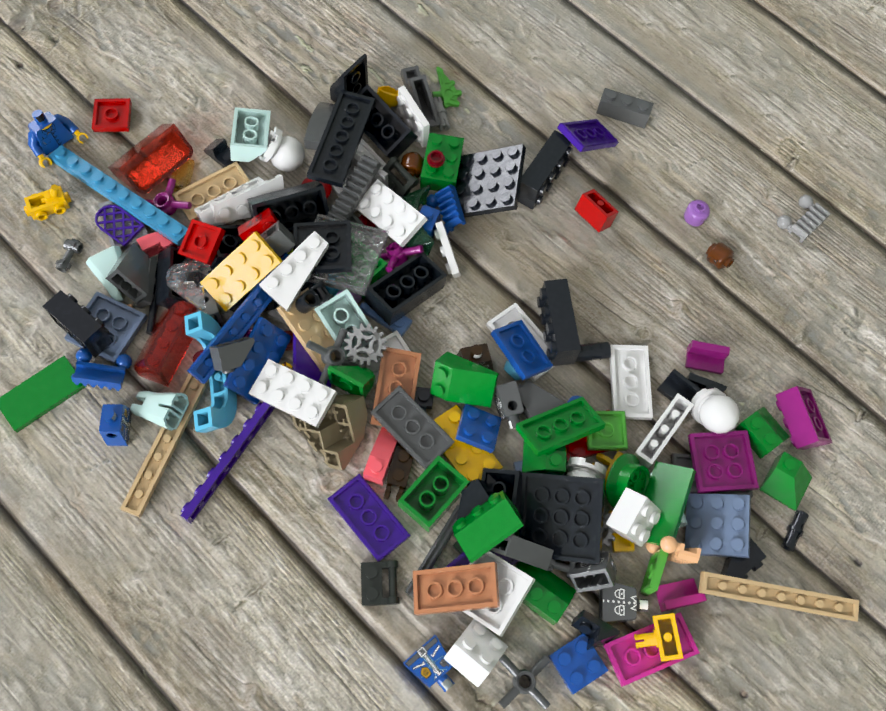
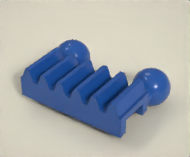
M450 184L426 198L427 206L432 208L439 207L442 210L440 213L443 216L442 220L445 222L444 226L447 235L449 231H454L455 226L466 224L455 186Z
M81 348L76 352V370L71 378L72 382L76 385H79V383H82L84 386L90 384L93 388L98 385L100 389H103L105 386L108 390L115 388L116 391H119L123 385L126 369L132 365V358L127 354L119 355L116 359L118 367L89 363L92 359V354L87 348Z

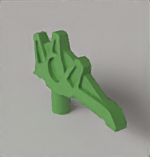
M436 67L440 91L432 92V97H441L444 109L459 107L460 102L457 101V98L462 95V91L456 90L454 86L455 81H450L442 68Z

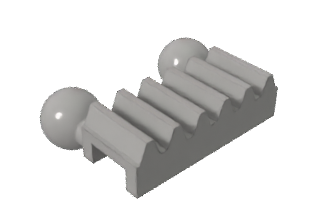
M810 195L800 197L798 201L799 206L810 210L794 225L791 218L787 215H782L777 220L779 228L789 230L790 234L794 232L801 238L799 240L801 243L831 214L820 204H814L813 198Z

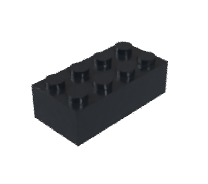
M367 84L358 94L375 98V105L364 133L389 159L394 156L398 158L418 136Z
M554 130L522 175L518 202L532 210L536 205L541 204L544 199L543 194L550 191L553 185L552 181L559 178L562 172L561 168H565L570 161L569 156L573 151L572 143L558 131Z
M318 181L247 199L252 218L270 208L279 222L290 232L294 231V223L330 221L324 185Z
M424 252L418 253L367 287L364 301L391 326L443 289L447 274Z
M567 279L544 281L543 287L540 288V296L537 297V306L542 311L540 322L545 328L543 338L544 342L548 344L547 357L551 360L553 366L574 364L581 351L568 281Z

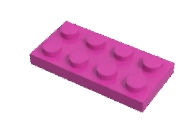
M681 612L675 614L683 659L661 661L659 647L636 648L635 643L643 642L644 639L635 640L634 634L653 632L655 630L654 623L603 645L621 687L700 653Z

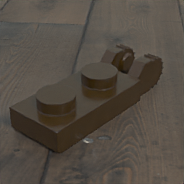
M396 445L384 494V499L388 500L391 495L392 486L398 487L396 502H398L403 495L404 489H406L414 460L399 445Z

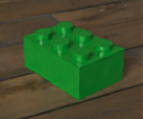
M429 133L420 177L421 189L440 191L450 184L456 188L464 138ZM433 150H439L445 156V163L439 168L431 167L427 163V156Z
M438 455L398 500V506L429 533L458 500L470 481Z

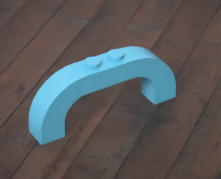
M198 311L184 316L186 335L198 340L204 349L221 330L218 322L205 312ZM215 371L209 378L211 406L193 411L196 432L207 433L229 426L234 420L237 411V394L223 386L229 373L223 374L222 371Z

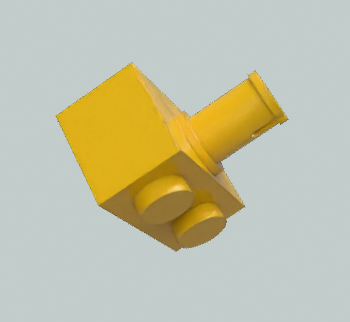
M674 613L652 616L655 630L651 633L634 634L635 640L644 639L643 642L635 643L637 649L656 646L657 648L659 647L661 661L683 659Z

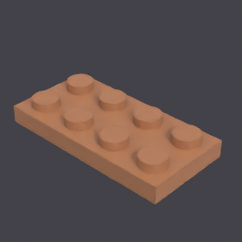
M386 347V351H382L384 357L380 360L372 410L399 385L413 400L415 399L422 353ZM371 415L370 424L382 426V425Z
M488 562L413 571L414 615L500 607L497 563Z

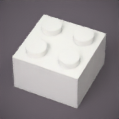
M626 487L606 525L621 537L642 547L648 541L650 532L654 524L658 523L662 511L646 496Z
M473 619L445 655L444 659L475 686L479 687L508 646L485 626Z

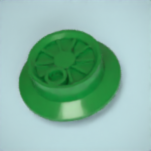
M630 453L621 455L610 469L606 483V495L609 504L613 508H615L626 487L643 496L646 494L650 473L647 467L640 465L635 455Z

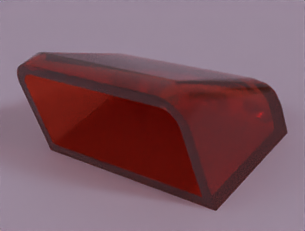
M174 123L161 124L108 168L118 179L135 192L147 194L188 161L193 155V148Z
M178 301L162 312L134 364V369L139 376L164 386H169L193 340V337L186 335L184 316L198 312L194 304Z

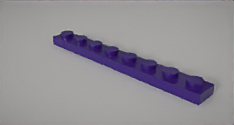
M260 402L254 411L255 414L251 419L246 420L241 433L232 439L231 447L228 451H224L221 454L220 462L208 472L207 479L203 485L201 484L196 488L193 499L183 506L180 516L185 521L192 524L276 407L265 402Z

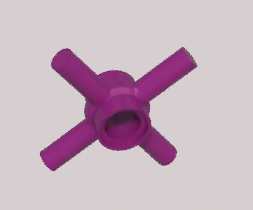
M172 178L169 179L165 192L158 193L154 200L144 199L169 216L173 215L177 208L191 209L192 207L191 202L174 200L172 194L176 180Z
M393 242L386 247L387 252L377 255L383 260H390L386 267V271L389 273L394 270L395 266H400L406 262L408 255L422 253L424 249L422 245L409 248L404 246L402 248L399 244Z

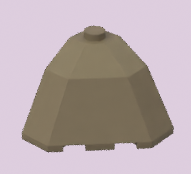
M344 394L336 395L319 428L294 416L292 418L294 426L298 431L303 430L309 437L307 441L316 452L320 451L324 455V462L328 467L343 471L364 438L368 412L364 396Z

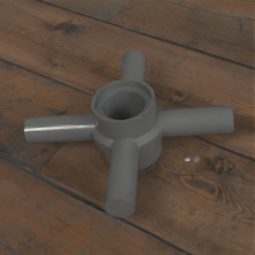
M340 328L333 346L324 348L311 340L306 344L307 348L321 354V360L325 367L318 382L326 385L329 378L327 371L329 366L360 367V365L346 359L345 352L341 349L348 332L346 329ZM332 352L335 354L334 361L331 358Z
M504 654L499 661L514 677L512 689L498 702L500 706L505 709L520 693L530 694L546 710L550 703L536 689L535 677L546 667L550 660L544 655L530 670H519ZM522 675L528 677L530 681L528 688H523L519 684V678Z

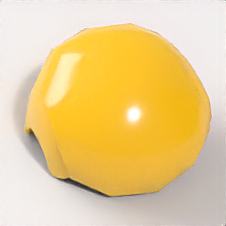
M390 86L378 87L377 94L390 107L398 105V90Z

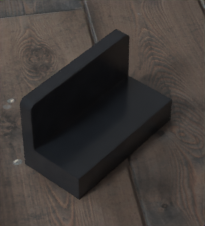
M673 369L657 390L670 401L678 393L691 402L695 394L701 389L676 369Z

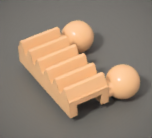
M672 536L663 537L660 546L646 543V549L651 554L661 548L664 552L669 553L668 561L679 564H697L701 554V548H685V544L678 543Z

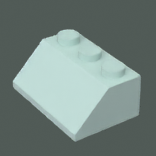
M235 107L230 143L231 161L250 162L265 153L268 147L271 111Z
M348 289L314 309L334 341L340 328L353 333V326L359 329L362 323L364 328H367L369 323ZM363 332V335H366V336H371V335H372L371 333ZM356 337L353 340L352 348L357 345ZM362 341V347L369 346L370 342ZM343 342L341 349L344 350V347L348 346V344ZM344 350V352H345V358H348V357H347V354H348L350 351H345V350Z

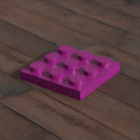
M748 430L729 431L721 434L709 432L691 433L688 435L693 469L696 471L695 481L698 493L747 491L759 488Z

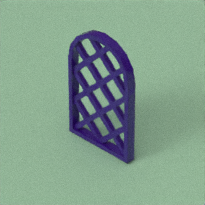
M116 205L103 206L95 215V222L99 229L123 247H126L145 227L143 223ZM113 208V212L106 213V209ZM116 214H122V219L116 220ZM113 215V220L106 221V216ZM104 216V221L98 222V217ZM125 221H131L132 226H125ZM116 222H122V227L116 228ZM113 223V228L106 229V224ZM125 229H132V234L125 235ZM116 230H122V235L116 236Z

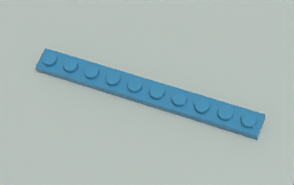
M62 145L48 155L53 163L177 246L182 244L188 228Z

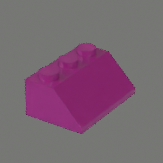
M795 386L776 394V405L783 413V423L789 429L791 443L796 449L806 450L833 443L811 389Z

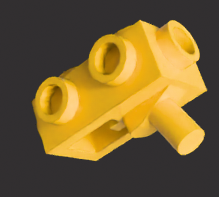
M53 184L49 190L25 197L26 206L23 207L28 217L31 216L33 220L43 221L48 218V215L65 213L66 209L70 208L69 203L72 200L69 193L64 192L61 186Z

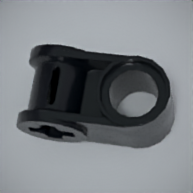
M322 280L303 293L296 300L295 306L299 312L306 314L334 296L328 292Z

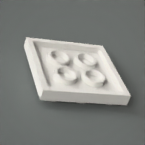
M488 551L470 564L497 563L500 607L463 612L502 637L535 579Z

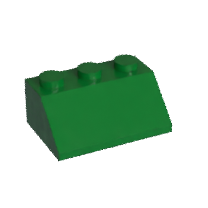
M502 490L499 493L492 494L484 504L474 507L466 517L459 518L452 526V529L467 558L473 563L523 527L524 524L517 508Z
M519 561L516 568L535 579L522 603L550 624L555 625L570 604L576 590L552 572Z

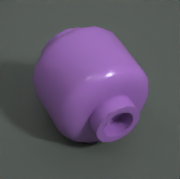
M702 200L690 202L684 212L685 221L689 225L696 227L704 224L710 214L708 204Z

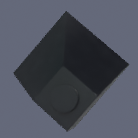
M483 468L481 480L488 483L493 493H499L503 490L520 515L521 471Z

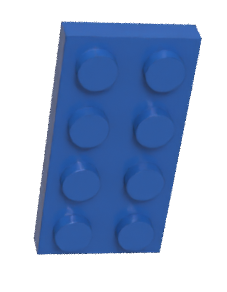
M263 317L257 319L249 335L250 338H254L255 342L242 366L234 368L235 371L229 373L223 384L224 387L258 405L260 400L251 396L249 391L268 359L279 363L292 336Z

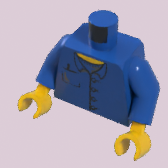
M35 110L32 113L34 120L28 124L30 130L28 132V145L34 155L39 157V165L42 168H46L43 165V160H47L48 164L52 165V160L44 157V155L47 156L59 146L74 138L72 134H75L77 141L82 144L84 143L79 140L80 135H84L88 139L87 134L80 132L79 128L69 118L60 114L53 115L50 111L43 113L42 110Z

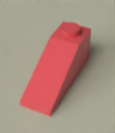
M383 426L363 472V478L366 481L381 486L384 484L396 445L398 444V441Z

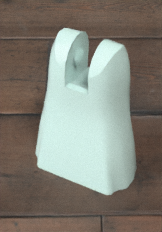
M112 246L89 257L86 264L103 284L114 300L121 302L124 301L121 292L105 279L122 254L119 246Z
M140 391L136 398L142 401L143 404H132L130 411L138 417L172 431L178 428L189 405L187 395L183 393Z

